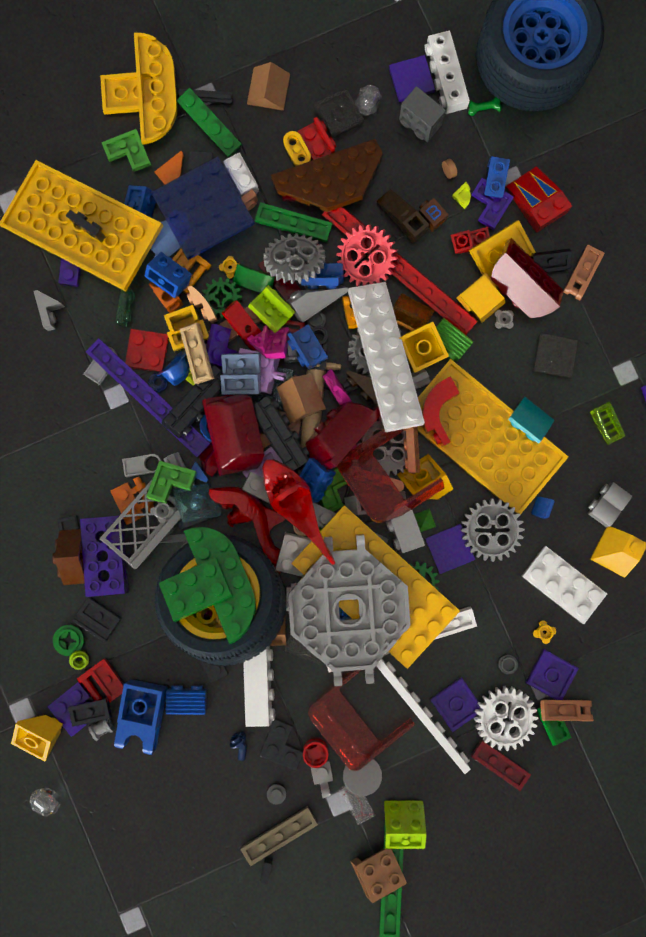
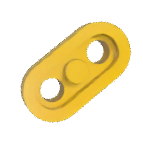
M296 131L286 133L283 143L293 164L298 166L311 161V154L301 135ZM295 141L296 144L290 145V142ZM300 157H304V158H305L304 161H299L298 159H299Z

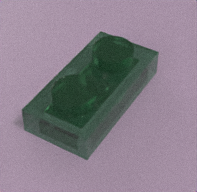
M130 286L126 292L120 291L115 322L123 327H127V322L131 320V311L129 310L130 304L134 302V292H132L133 290Z

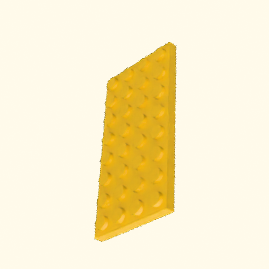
M35 160L0 221V226L125 292L163 228L161 222ZM69 210L76 214L79 211L88 218L87 222L90 224L95 222L102 227L101 232L106 236L101 243L73 224L66 217Z
M450 359L419 395L418 400L422 411L424 401L430 391L439 382L451 376L460 394L445 402L439 413L440 422L451 442L443 447L440 444L437 445L432 436L434 432L431 431L426 434L423 425L418 426V432L493 495L502 500L504 504L508 502L509 508L515 507L514 512L521 515L569 456L546 437L538 444L536 441L528 439L522 430L513 427L508 420L513 410Z
M344 505L320 532L323 539L324 537L332 536L333 551L357 549L356 535L364 534L365 549L408 586L410 627L389 650V653L408 669L460 610ZM311 541L291 564L305 575L322 553ZM358 599L339 601V607L352 619H360Z

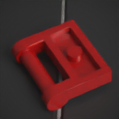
M106 658L77 678L78 682L84 685L94 700L103 698L89 680L91 675L107 696L109 703L123 692L124 683Z

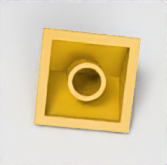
M433 321L399 337V339H402L406 357L414 373L449 357Z

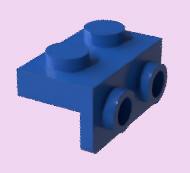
M324 263V269H321V273H315V278L309 277L308 282L301 279V286H308V289H317L319 286H326L327 289L337 288V286L344 282L343 263Z

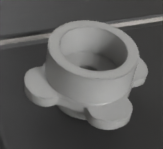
M497 310L495 312L496 328L507 327L511 329L514 326L512 322L513 311Z
M158 502L155 507L150 509V513L155 515L160 523H164L166 518L174 513V509L166 503Z

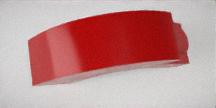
M451 376L439 382L430 391L422 408L425 422L423 425L426 434L433 431V439L441 447L449 444L451 441L440 422V409L445 402L460 394Z

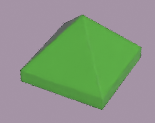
M430 509L414 514L420 532L436 527Z

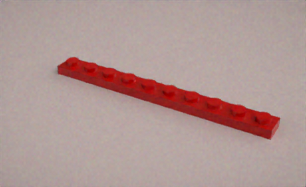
M344 207L329 212L324 211L322 214L345 235L346 232L353 234L352 228L355 227L359 231L360 225H363L366 230V225ZM366 237L364 241L365 246L370 248L372 244L371 239ZM377 244L371 252H368V254H372L380 247V245ZM378 252L377 260L383 262L384 255ZM398 252L393 253V256H397L398 259L393 260L397 267L390 268L393 271L392 275L439 315L467 335L478 320Z

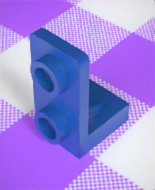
M490 157L487 166L489 170L484 191L485 196L503 197L510 159Z

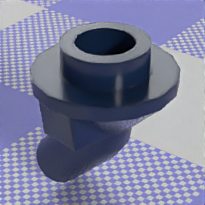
M244 732L235 733L230 739V747L232 749L239 748L238 760L244 761L246 757L247 746L245 743L246 734Z

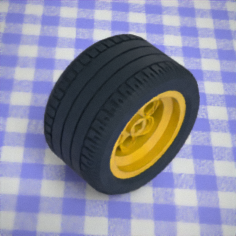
M224 534L236 548L255 593L256 612L248 631L239 640L229 644L214 605L177 622L173 621L159 582L197 566L189 543L180 547L163 567L155 590V609L163 632L176 647L202 662L229 666V664L236 665L237 663L245 662V660L249 661L253 657L258 656L260 652L266 650L267 646H270L283 625L287 605L285 602L287 600L283 581L266 554L259 547L244 538ZM207 611H212V617L209 620H205L204 614Z

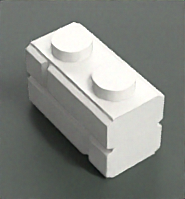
M240 153L223 161L225 170L239 192L240 197L252 189L256 194L259 192L258 185Z

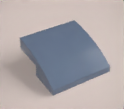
M261 353L222 354L223 374L220 375L222 394H260Z

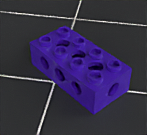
M119 516L80 519L86 597L129 593L127 562L99 539L101 533L106 532ZM124 519L121 520V529H124ZM119 531L110 532L106 539L110 543H120ZM122 531V543H125V531ZM116 545L115 547L120 550V545ZM122 545L123 554L126 555V545ZM104 551L108 553V559L106 561L102 559V553ZM105 570L108 571L110 575L108 580H105L103 578V573Z

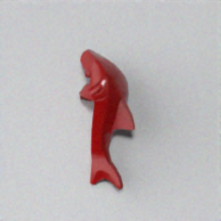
M275 459L266 460L262 466L263 482L270 505L278 514L304 533L332 565L335 564V560L320 532L308 484L287 465Z
M220 487L209 489V495L214 502L220 504L223 509L233 508L232 512L227 516V524L230 527H233L234 524L253 520L262 550L276 568L280 549L273 544L270 530L285 519L276 511L264 506L257 497L243 491L242 488Z

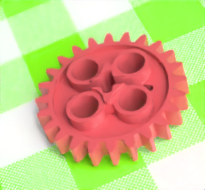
M371 224L366 226V230L363 225L359 226V231L356 227L352 228L353 234L346 232L348 239L341 238L344 245H338L342 252L336 254L341 257V260L337 261V263H343V270L346 271L344 277L350 276V283L356 280V286H359L361 283H363V286L368 285V283L375 284V281L376 283H382L381 278L386 281L388 280L386 274H393L390 268L397 267L393 263V260L398 259L397 256H393V253L398 251V249H392L395 241H388L391 235L384 236L385 229L378 232L379 226H375L373 230ZM366 237L371 239L372 244L370 248L365 246L364 241ZM377 244L380 245L376 251L369 255V259L364 260L355 268V265L366 256L365 253L371 252ZM352 250L356 251L358 254L356 260H353L351 258ZM378 252L384 255L383 262L377 260ZM364 265L370 268L368 275L363 272Z

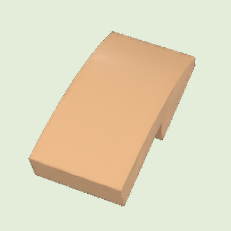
M189 286L188 290L190 293L187 294L190 304H194L197 308L203 307L201 312L205 320L208 319L210 323L218 321L215 312L206 299L194 287Z

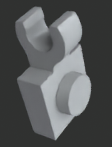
M327 760L322 767H311L314 785L320 784L322 798L330 797L328 782L333 781L330 760Z

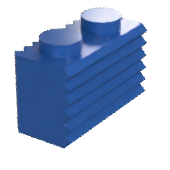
M171 685V688L166 690V714L205 715L207 713V689H203L202 685H191V688H183V685Z

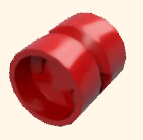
M312 737L304 744L303 759L308 766L319 768L327 762L328 745L324 739Z

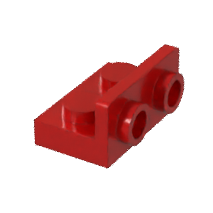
M318 117L313 118V123L297 131L306 144L312 160L335 153L336 148L333 138H329L326 133V125L323 121L320 122Z

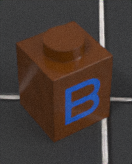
M435 198L430 201L426 200L419 206V213L428 222L429 229L432 232L447 221L449 214Z

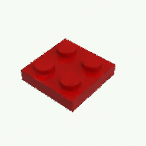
M131 329L125 363L130 368L160 372L164 369L169 341L168 335Z

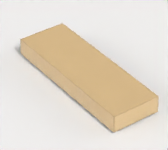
M194 323L180 328L194 384L214 379L200 324Z

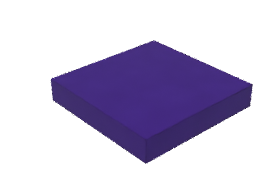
M425 55L389 65V71L399 102L404 101L416 86L426 94L435 92Z
M461 524L425 538L439 574L475 560L473 553L469 552L470 546H465L468 540L461 538L465 535L464 532L460 531L462 529Z
M543 649L525 683L555 700H563L579 668Z
M462 677L430 698L452 732L477 716L478 714L475 712V709H481L477 704L478 700Z

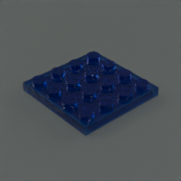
M219 157L151 192L187 260L255 224Z

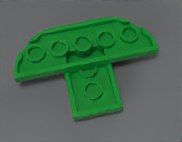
M205 527L184 530L197 566L159 582L174 622H177L214 605L229 644H232L248 631L256 612L255 593L239 554L232 542L219 531Z

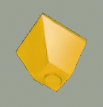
M429 454L420 459V473L412 474L404 469L403 473L397 474L414 498L438 500L453 490L446 473Z
M610 526L605 529L590 560L625 578L640 561L646 550V542Z
M47 715L17 721L11 744L46 761L60 735L63 724L56 718H51Z

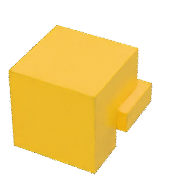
M487 273L483 274L456 298L467 312L470 313L472 311L481 323L505 304V298L497 290L498 286Z
M193 305L164 315L170 332H167L174 352L185 348L180 328L191 324L199 323L204 341L208 340L209 334L203 319H199Z

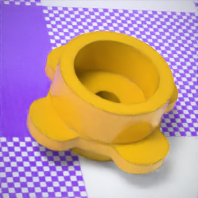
M228 256L219 265V270L226 273L227 278L231 279L234 277L237 264L240 263H237L232 256Z
M540 621L537 630L533 631V636L540 638L544 644L550 643V639L556 634L555 627H550L546 621Z

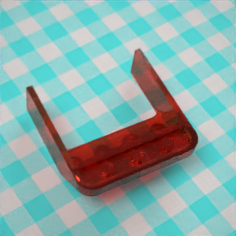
M385 429L350 450L337 465L338 471L370 519L376 523L400 517L444 489L443 480L439 478L405 500L373 455L374 450L403 432V429L385 432Z
M352 670L342 677V686L362 670ZM332 685L309 707L308 714L311 721L341 760L352 771L362 769L415 726V723L410 718L384 740H378L340 692L339 688L342 686Z

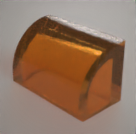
M401 293L393 307L397 324L409 330H414L428 324L435 311Z

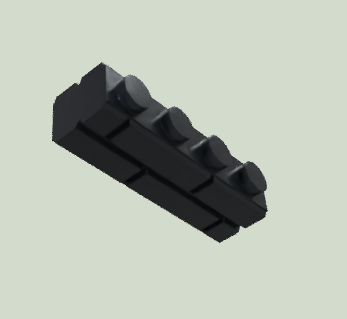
M215 365L211 366L214 379L195 384L162 420V425L176 437L180 438L182 435L186 437L193 429L191 425L195 421L198 423L205 415L202 400L217 397L220 393L222 394L220 375L223 372Z
M266 396L253 405L256 420L283 464L298 472L305 467L310 453L306 446L302 448L299 444L301 438L296 431L292 432L289 428L291 422L287 416L280 414L279 409L281 407L275 398L272 400L269 396Z

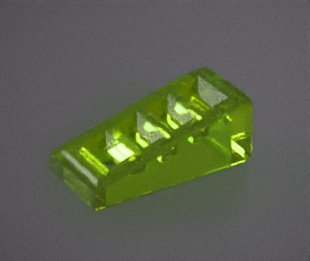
M610 401L590 411L607 445L625 437ZM606 410L607 414L600 416L599 413ZM610 417V421L603 423L602 420ZM611 424L614 425V427L609 430H606L605 428ZM614 431L618 432V434L614 435L613 437H609L610 433Z

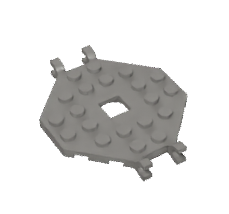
M364 534L356 535L357 549L333 551L332 536L324 537V541L335 560V564L332 565L322 554L288 593L290 632L296 640L302 643L306 649L333 671L334 686H342L341 671L365 670L366 684L374 683L373 669L410 627L408 586L365 549ZM358 599L360 619L340 620L339 601Z

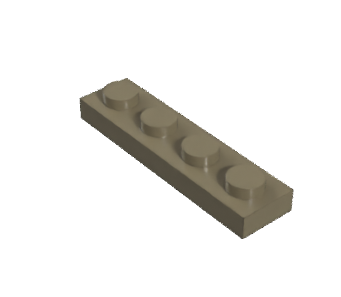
M307 806L246 843L240 850L249 865L252 866L318 825V822Z

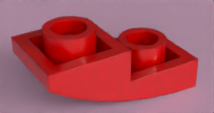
M488 227L470 232L467 230L451 235L455 254L469 252L470 249L490 237Z

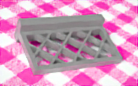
M152 480L99 538L133 569H137L188 510L169 495L167 501L174 505V513L169 515L164 523L149 527V515L151 513H148V502H154V500L147 499L146 495ZM139 502H145V513L134 514V505ZM135 516H146V527L135 528ZM123 517H132L133 528L121 529ZM147 529L146 540L136 542V530ZM133 530L134 542L122 543V531ZM119 531L120 543H110L106 539L110 532ZM134 544V553L128 558L123 554L122 545ZM120 545V550L117 549L115 546Z

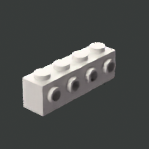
M450 30L428 36L425 52L427 56H430L431 61L429 65L431 73L435 74L434 84L436 91L439 90L440 106L446 110L445 114L467 109L470 100Z
M267 646L266 650L260 652L258 656L244 662L246 727L270 726L272 721L275 720V709L272 708L274 689H271L274 671L270 669V661H273V650L270 649V646Z

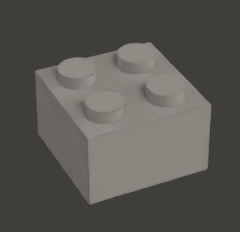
M412 508L387 517L388 521H385L388 531L393 532L395 539H392L395 550L405 553L425 546Z

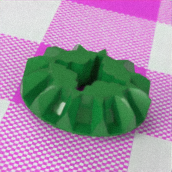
M64 625L55 632L53 646L59 654L70 656L73 652L82 649L84 634L78 627ZM70 634L71 639L76 640V642H72L68 646L67 642L61 639L67 638Z

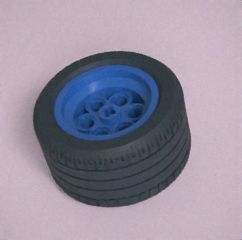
M492 0L486 12L476 49L478 70L489 91L498 99L500 98L501 102L503 101L504 104L510 105V107L533 112L553 109L570 100L584 85L602 51L605 31L604 21L596 0ZM526 56H531L533 60L528 59Z

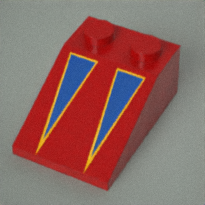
M537 166L505 186L508 193L514 196V202L536 233L567 214L572 207L563 191Z

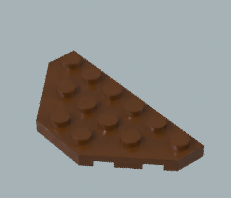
M372 139L272 174L271 180L279 195L293 197L298 202L309 206L312 204L320 207V210L329 212L363 199L365 191L375 174V170L382 160L383 153L376 139Z

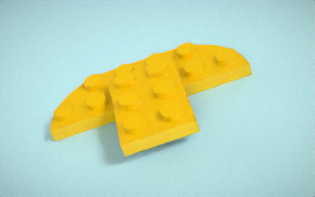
M134 33L136 72L100 75L102 107L104 115L139 112L141 142L144 145L153 143L165 136L176 120L175 68L172 56L166 46L154 36L145 33Z

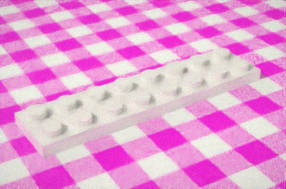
M386 282L349 288L348 294L385 432L424 425V418L402 339H399L401 335Z

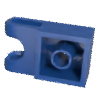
M133 679L124 683L114 742L116 748L123 749L128 744L130 736L136 735L143 741V752L145 754L152 755L156 751L167 686Z

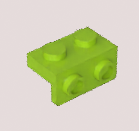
M269 285L248 305L274 333L295 314L291 305L286 303Z

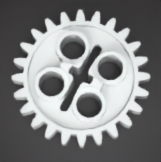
M503 686L502 691H500L496 687V693L493 694L489 690L488 698L482 696L484 703H477L481 709H475V712L479 715L474 717V720L478 722L475 728L480 730L478 735L483 737L485 743L489 742L492 748L496 745V748L501 750L504 746L505 750L509 751V747L512 746L516 750L517 743L524 746L522 740L530 741L527 735L535 734L531 728L537 727L533 722L538 719L533 714L537 712V709L532 707L534 702L528 700L529 696L527 694L523 695L520 689L516 692V689L511 686L508 691V688ZM503 703L500 710H495L497 704ZM521 707L520 713L514 715L515 709ZM494 722H498V726L495 729H490ZM516 726V731L509 733V730Z

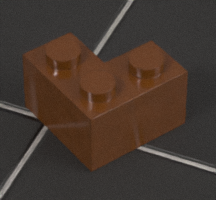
M81 529L59 531L58 539L55 540L56 551L52 555L53 564L57 565L58 578H61L63 585L84 584Z

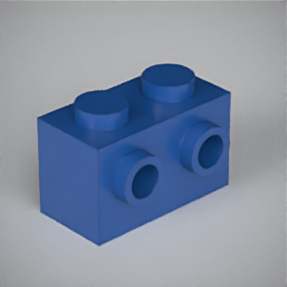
M160 252L147 264L144 277L173 298H176L189 286L192 274L186 268L173 261L172 258Z

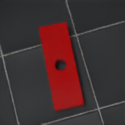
M234 300L222 312V315L248 348L257 351L248 342L247 338L251 335L255 337L262 331L241 304Z

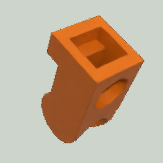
M153 282L149 283L153 292L169 313L184 305L178 296L173 298Z

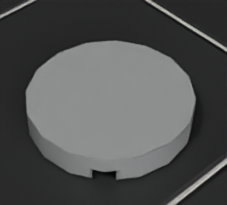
M357 756L346 764L343 770V781L351 793L357 796H368L379 788L382 781V771L379 764L373 758Z

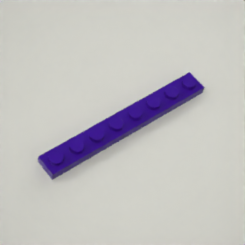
M98 338L86 353L162 424V420L173 408ZM194 428L186 437L184 435L180 438L176 437L197 458L210 445Z

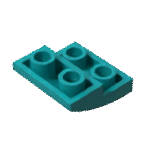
M526 397L520 401L508 419L513 427L522 430L528 439L536 441L538 444L554 422L553 418Z

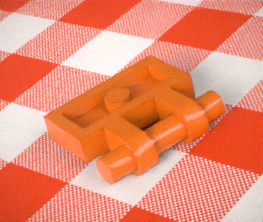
M140 476L133 479L136 485L134 488H131L127 482L110 490L121 514L136 498L135 494L140 493L146 487L145 482H142ZM145 502L134 505V514H143L142 510L145 509ZM148 502L149 513L150 509L154 507V502ZM135 516V522L145 516ZM123 517L126 525L132 523V517Z

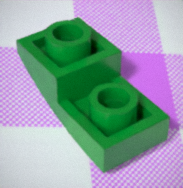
M237 264L233 282L259 293L267 285L272 288L275 280L274 276L271 277L268 273L254 270L243 264Z

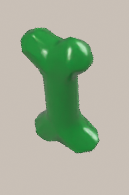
M495 97L491 101L475 103L470 100L468 114L474 116L478 111L491 108L500 112L502 109L500 105L501 99Z

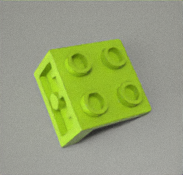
M384 801L385 849H425L426 824L423 801Z

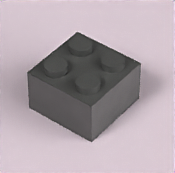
M416 86L402 102L399 120L404 127L411 128L419 139H424L428 142L442 126L446 110Z

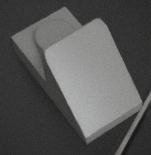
M35 290L34 295L43 327L48 331L56 329L54 325L56 317L54 312L51 311L64 308L65 306L59 301Z

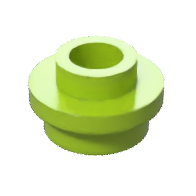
M75 651L70 655L69 663L72 668L81 670L88 665L89 656L84 651ZM81 657L82 660L77 661L76 658Z

